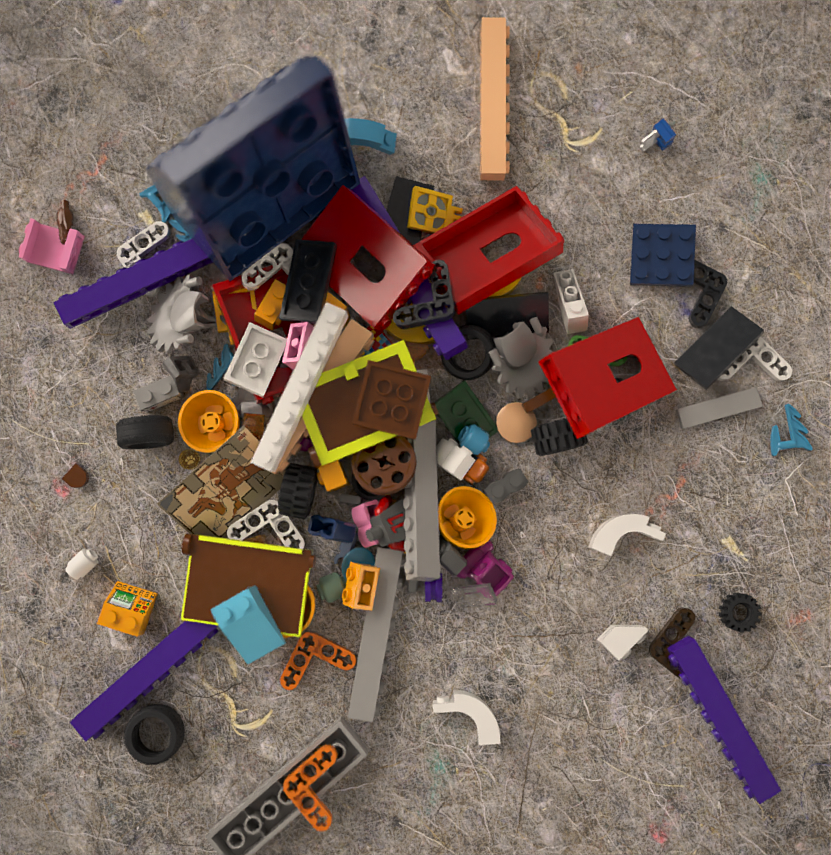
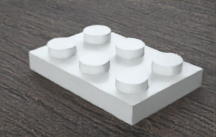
M250 322L223 380L260 397H264L285 350L287 339Z

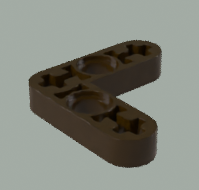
M685 607L678 608L649 646L651 657L677 678H679L681 672L679 669L673 670L671 668V662L668 658L670 653L667 648L682 640L695 622L694 612ZM688 612L687 617L689 620L681 622V613L686 614ZM681 622L680 626H682L683 629L681 630L680 627L674 625L673 623ZM670 628L677 630V637L673 640H669L666 635ZM662 638L666 642L670 643V646L665 644L662 647V651L664 652L662 655H655L657 652L655 650V647H661L664 644V642L660 641Z

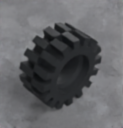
M732 593L733 595L728 594L726 596L727 599H722L721 602L723 604L722 606L719 605L721 612L718 613L722 617L720 620L726 624L727 628L744 633V631H751V628L755 629L757 627L755 625L756 622L760 623L761 620L758 617L762 616V612H759L761 607L756 604L758 601L753 599L752 596L743 593ZM738 604H743L747 609V616L745 619L738 621L733 616V608Z

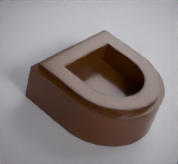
M75 463L62 480L70 487L82 488L88 483L89 475L82 466Z

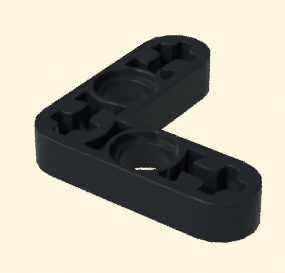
M436 260L432 262L436 265L430 275L433 301L397 309L393 314V320L398 328L409 329L448 321L454 317L456 309L450 271L444 261ZM439 267L442 268L441 276L443 279H439L437 275V268ZM440 286H447L448 290L445 294H437V289ZM447 306V313L444 314L442 311L443 307ZM433 308L436 309L437 316H435ZM422 310H429L430 315L427 318H419V313ZM412 312H414L416 320H413ZM402 315H406L407 317L405 318V322H401L400 320L402 319Z
M695 260L694 269H701L704 275L700 279L694 276V283L703 287L689 314L688 320L691 326L701 328L707 324L727 286V278L719 271ZM709 274H711L709 280L705 282L704 280L708 277ZM718 278V279H719V284H721V285L715 287V286H714L715 282L712 281V280H715V279ZM703 296H711L713 299L712 305H705L703 303ZM702 309L707 310L704 311L701 315V319H703V321L701 320L700 322H696L697 318L695 316L698 315Z

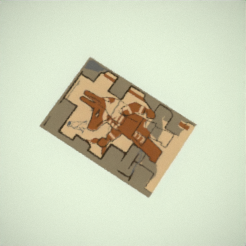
M243 426L162 498L157 505L189 534L227 538V530L230 525L268 501L280 490L284 473L280 472L276 475L251 463L260 442Z

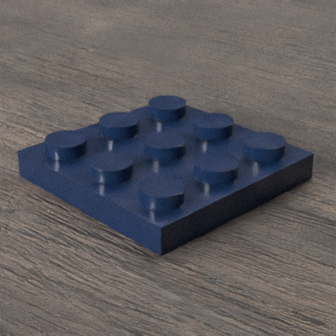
M633 224L630 285L693 287L696 225Z

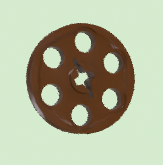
M393 437L397 440V444L393 448H387L386 441L376 444V450L372 453H367L364 449L353 454V474L364 489L377 495H390L399 492L410 483L416 471L417 459L413 447L405 437ZM409 453L411 455L410 460L407 463H401L399 461L401 454ZM386 458L390 464L382 467L378 461H384ZM361 463L369 464L367 472L360 473L358 471ZM402 473L404 476L403 480L400 483H394L392 481L394 474ZM377 477L382 478V485L379 488H373V479Z

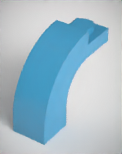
M345 118L351 146H367L389 155L395 153L397 134L385 129L386 125L366 119Z

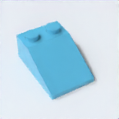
M256 586L244 590L211 609L220 629L247 664L286 643Z

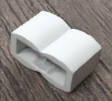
M442 438L436 446L437 466L461 481L475 462V459L471 456L473 452L464 446L459 448L460 445L451 438L448 441Z

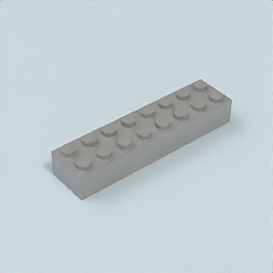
M343 716L337 719L209 830L205 838L219 855H253L301 813L283 790L284 781L320 747L326 744L333 745L337 750V758L335 763L310 785L318 797L368 755L369 748ZM323 751L324 755L318 761L320 766L325 759L332 760V752L326 753ZM311 764L304 768L308 776H314L317 772L316 767ZM301 775L296 782L290 781V789H298L297 786L302 780ZM304 797L302 799V804L306 808L314 802L311 797Z

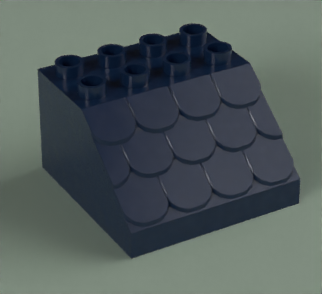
M316 54L311 57L309 55L303 58L300 57L271 77L263 79L254 90L236 102L227 105L223 112L203 126L195 128L187 138L168 151L159 154L145 168L175 220L229 281H232L322 213L342 185L352 190L360 184L333 70Z

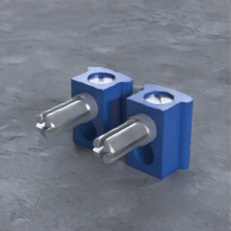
M663 118L655 124L652 129L653 131L641 140L642 144L639 146L641 151L644 152L655 143H657L662 151L671 146L676 136L671 127L676 122L667 123Z

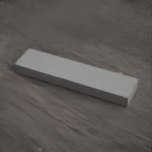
M757 387L679 408L676 412L681 428L685 429L762 407Z

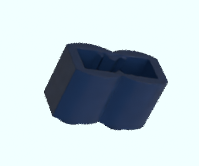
M312 515L308 526V532L311 535L342 543H352L356 531V526L350 522L321 515Z

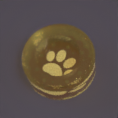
M186 449L180 453L179 464L184 469L193 470L200 465L201 457L197 451Z

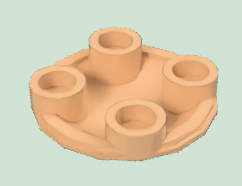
M509 403L496 416L498 432L507 442H525L532 437L531 430L537 426L534 412L526 413L522 406L523 403Z

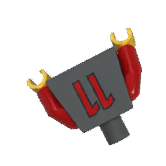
M386 495L380 499L374 510L375 516L370 519L372 528L366 530V537L370 542L378 540L380 546H388L391 550L401 551L406 554L404 549L406 540L404 498L396 502L390 495Z

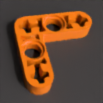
M307 631L300 637L281 675L280 683L286 690L295 689L300 683L313 655L342 670H350L355 666L357 661L356 655L353 651L313 631ZM312 636V641L315 644H311L308 647L307 651L311 652L309 655L307 652L299 650V647L302 649L305 647L306 641L304 637ZM331 645L334 648V654L332 656H325L322 652L323 646ZM338 649L342 651L340 653L341 656L346 657L350 655V660L353 663H348L346 666L343 664L344 660L339 657L337 661L333 660L337 655ZM301 654L305 657L306 662L303 666L295 664L294 657ZM293 669L301 671V674L296 672L293 680L296 682L288 685L285 676L289 677Z
M330 744L320 747L286 778L283 785L285 794L317 831L321 832L329 829L333 817L330 810L311 789L310 785L336 761L337 750ZM323 751H325L326 753H328L329 751L332 752V760H329L327 758L321 763L320 766L318 761L322 759L324 755ZM311 764L316 767L317 772L314 776H308L305 773L304 768L307 765ZM301 775L302 780L297 786L298 789H290V781L296 782ZM304 797H311L314 800L313 807H304L302 799ZM317 806L320 807L317 813L321 817H327L326 824L324 822H321L320 824L317 822L319 816L316 813H314L313 816L311 815V813L315 811Z

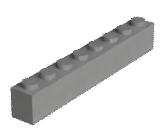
M435 420L419 427L416 440L406 438L413 447L417 459L416 471L410 483L405 487V498L403 501L405 508L404 529L406 530L404 549L406 551L405 572L407 580L430 582L440 578ZM404 453L403 463H407L410 460L411 455L409 453Z
M380 546L377 550L375 567L380 568L373 609L372 611H366L348 718L373 722L374 716H379L380 703H377V697L383 693L384 682H380L382 673L386 674L388 661L384 660L385 652L390 653L392 640L388 639L389 631L394 630L395 618H392V612L398 608L399 598L395 597L396 590L401 589L403 577L399 576L400 568H405L406 556L401 551Z

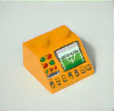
M117 581L103 604L97 624L136 637L145 634L158 593Z

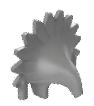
M187 275L184 281L182 278L177 277L174 286L170 283L167 284L166 294H158L159 303L151 306V310L155 314L147 320V322L152 324L147 334L153 335L150 344H157L156 350L161 352L165 348L167 353H170L173 347L180 350L182 345L194 341V337L190 333L201 329L217 327L216 318L207 315L200 306L201 303L208 302V297L201 292L192 290V287L202 284L201 277L192 278Z
M537 317L530 319V323L535 331L534 333L531 332L524 322L514 323V330L504 337L493 338L496 349L489 352L494 363L492 370L501 372L497 382L499 384L507 382L506 392L512 393L515 390L517 398H522L524 393H526L528 398H532L534 396V389L538 393H542V382L549 383L538 361L554 352L549 350L553 339H544L547 328L541 326Z

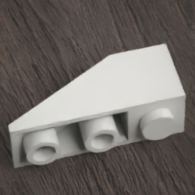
M574 270L554 272L553 276L562 320L567 334L587 331L589 314Z

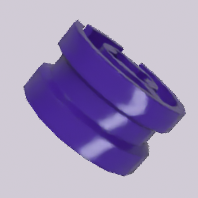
M440 573L439 579L430 582L425 581V602H431V600L442 602V573Z

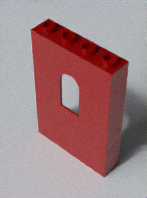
M342 185L302 238V240L335 242L337 244L329 286L365 321L380 331L391 325L394 312L399 308L405 307L407 300L418 291L419 285L431 275L432 269L436 266L356 193ZM362 245L385 267V276L378 283H372L350 263Z
M515 186L413 246L431 262L442 260L447 264L450 271L455 309L457 314H460L562 254L565 241L562 234L553 229L550 220L545 219L541 215L538 206L533 205L529 201L528 195ZM507 234H516L520 237L521 243L517 248L491 263L481 252L482 248ZM441 267L437 268V275L439 279H443L441 276ZM440 286L438 289L442 294H445L448 287Z
M273 265L264 267L262 270L269 272L273 269ZM280 269L259 288L254 290L257 309L275 279L286 285L288 275L283 269ZM256 270L257 274L254 277H247V283H255V278L259 275L258 270ZM242 275L237 276L232 281L225 280L212 285L214 295L236 351L250 322L271 331L254 321V314L257 310L252 308L250 291L232 293L245 288L242 284ZM282 321L279 326L275 325L274 329L282 327L286 338H288L290 324L299 322ZM277 366L264 397L253 394L256 403L267 405L274 402V398L282 396L294 370L290 367L281 368Z
M639 317L550 353L538 361L577 439L677 390ZM627 355L636 356L641 363L640 373L617 383L608 364Z

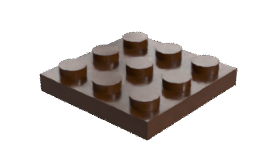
M368 360L352 424L416 440L432 376Z

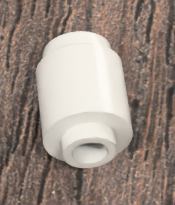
M83 548L68 562L66 567L67 573L76 580L80 577L83 578L98 564V555L92 549L87 550Z

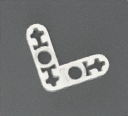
M157 221L117 249L119 261L127 268L135 265L141 257L169 238V227L164 222ZM159 227H160L161 229H164V230H163V233H164L163 235L157 234V233H158L157 229H158ZM151 233L156 240L153 242V239L148 234ZM147 238L149 240L148 246L140 248L139 241ZM132 245H134L135 248H137V249L139 250L138 253L134 250V248L132 247ZM126 250L130 252L128 259L124 257V251ZM156 288L145 295L149 297L155 296L160 288Z
M284 243L279 244L243 273V286L247 290H255L280 269H283L288 275L293 255L292 248ZM279 251H286V258L284 256H281L277 260V265L275 259L279 256ZM264 262H269L273 265V269L265 272L262 270L261 265ZM255 269H257L259 275L255 278V283H247V277H254L257 274V271Z
M760 336L753 343L754 346L749 347L742 354L741 362H734L725 371L726 374L721 375L717 380L724 381L729 379L750 358L772 379L779 382L790 378L792 368ZM763 352H768L771 355L769 363L762 360L761 355ZM776 361L778 362L777 364H775L774 367H772V368L769 367L770 365L774 364ZM780 368L784 369V375L779 376L777 374Z
M275 500L266 501L230 525L227 530L229 539L243 541L270 523L286 547H290L292 542L289 538L285 541L283 537L289 535L293 530L296 533L292 535L293 538L301 541L299 543L300 549H304L305 546L304 539L289 516L280 515L278 508H276L277 513L275 515L272 513L266 515L267 521L259 513L261 509L263 513L268 511L269 504L278 506V501ZM253 515H257L261 519L257 527H252L249 524V518ZM245 521L246 526L251 531L247 533L245 529L240 533V538L232 537L234 533L233 528L241 529L244 527L241 522ZM281 521H287L290 525L289 530L285 533L278 530V524Z

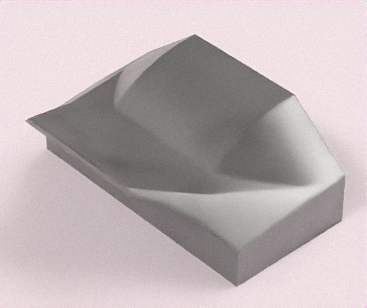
M171 356L165 359L162 364L164 369L171 374L178 392L189 391L192 380L200 374L190 356Z
M240 387L237 395L232 399L237 407L240 419L272 418L275 412L274 402L267 405L257 404L253 393Z

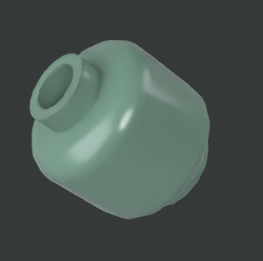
M337 572L320 577L316 588L321 600L332 603L341 599L347 582L345 578L341 577Z

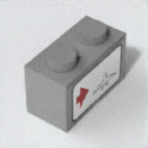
M171 375L133 391L140 410L146 413L185 397L183 391L178 392Z

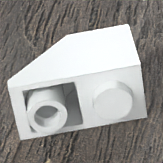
M610 625L597 640L619 661L621 658L625 659L632 652L631 648L636 643L640 644L646 638V633L649 630L642 625Z

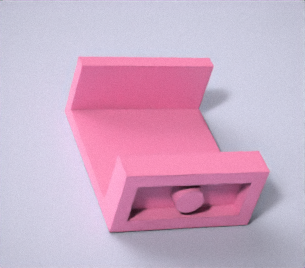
M30 218V222L25 228L24 241L19 247V258L27 263L74 274L85 236L78 230L70 228L65 245L60 242L57 228L42 225L35 219Z

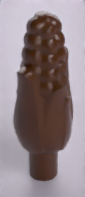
M67 200L61 201V209L57 211L59 239L63 245H65L69 229H72L74 218L72 211L69 209V201Z

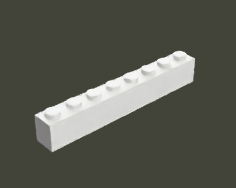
M326 302L251 463L268 471L276 472L348 319V314L345 310Z

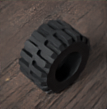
M567 418L545 423L531 430L538 456L567 451L588 443L587 435L577 439Z
M295 463L289 464L284 473L279 493L278 510L280 515L304 520L309 516L317 487V468Z

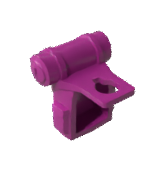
M489 540L482 546L469 549L463 555L467 560V565L456 576L461 579L467 577L473 579L476 582V588L486 597L495 598L512 581L514 575L512 574L513 570L501 558L497 559L492 553L494 547Z

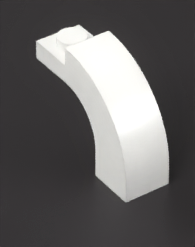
M623 514L612 517L600 525L593 534L588 548L611 556L617 541L628 532H638L657 541H663L666 533L660 531L661 527L649 523L647 526L650 517L639 514Z
M453 690L454 699H449V696H439L437 700H433V713L463 712L469 715L477 725L479 745L501 744L496 718L490 707L478 696L466 691Z

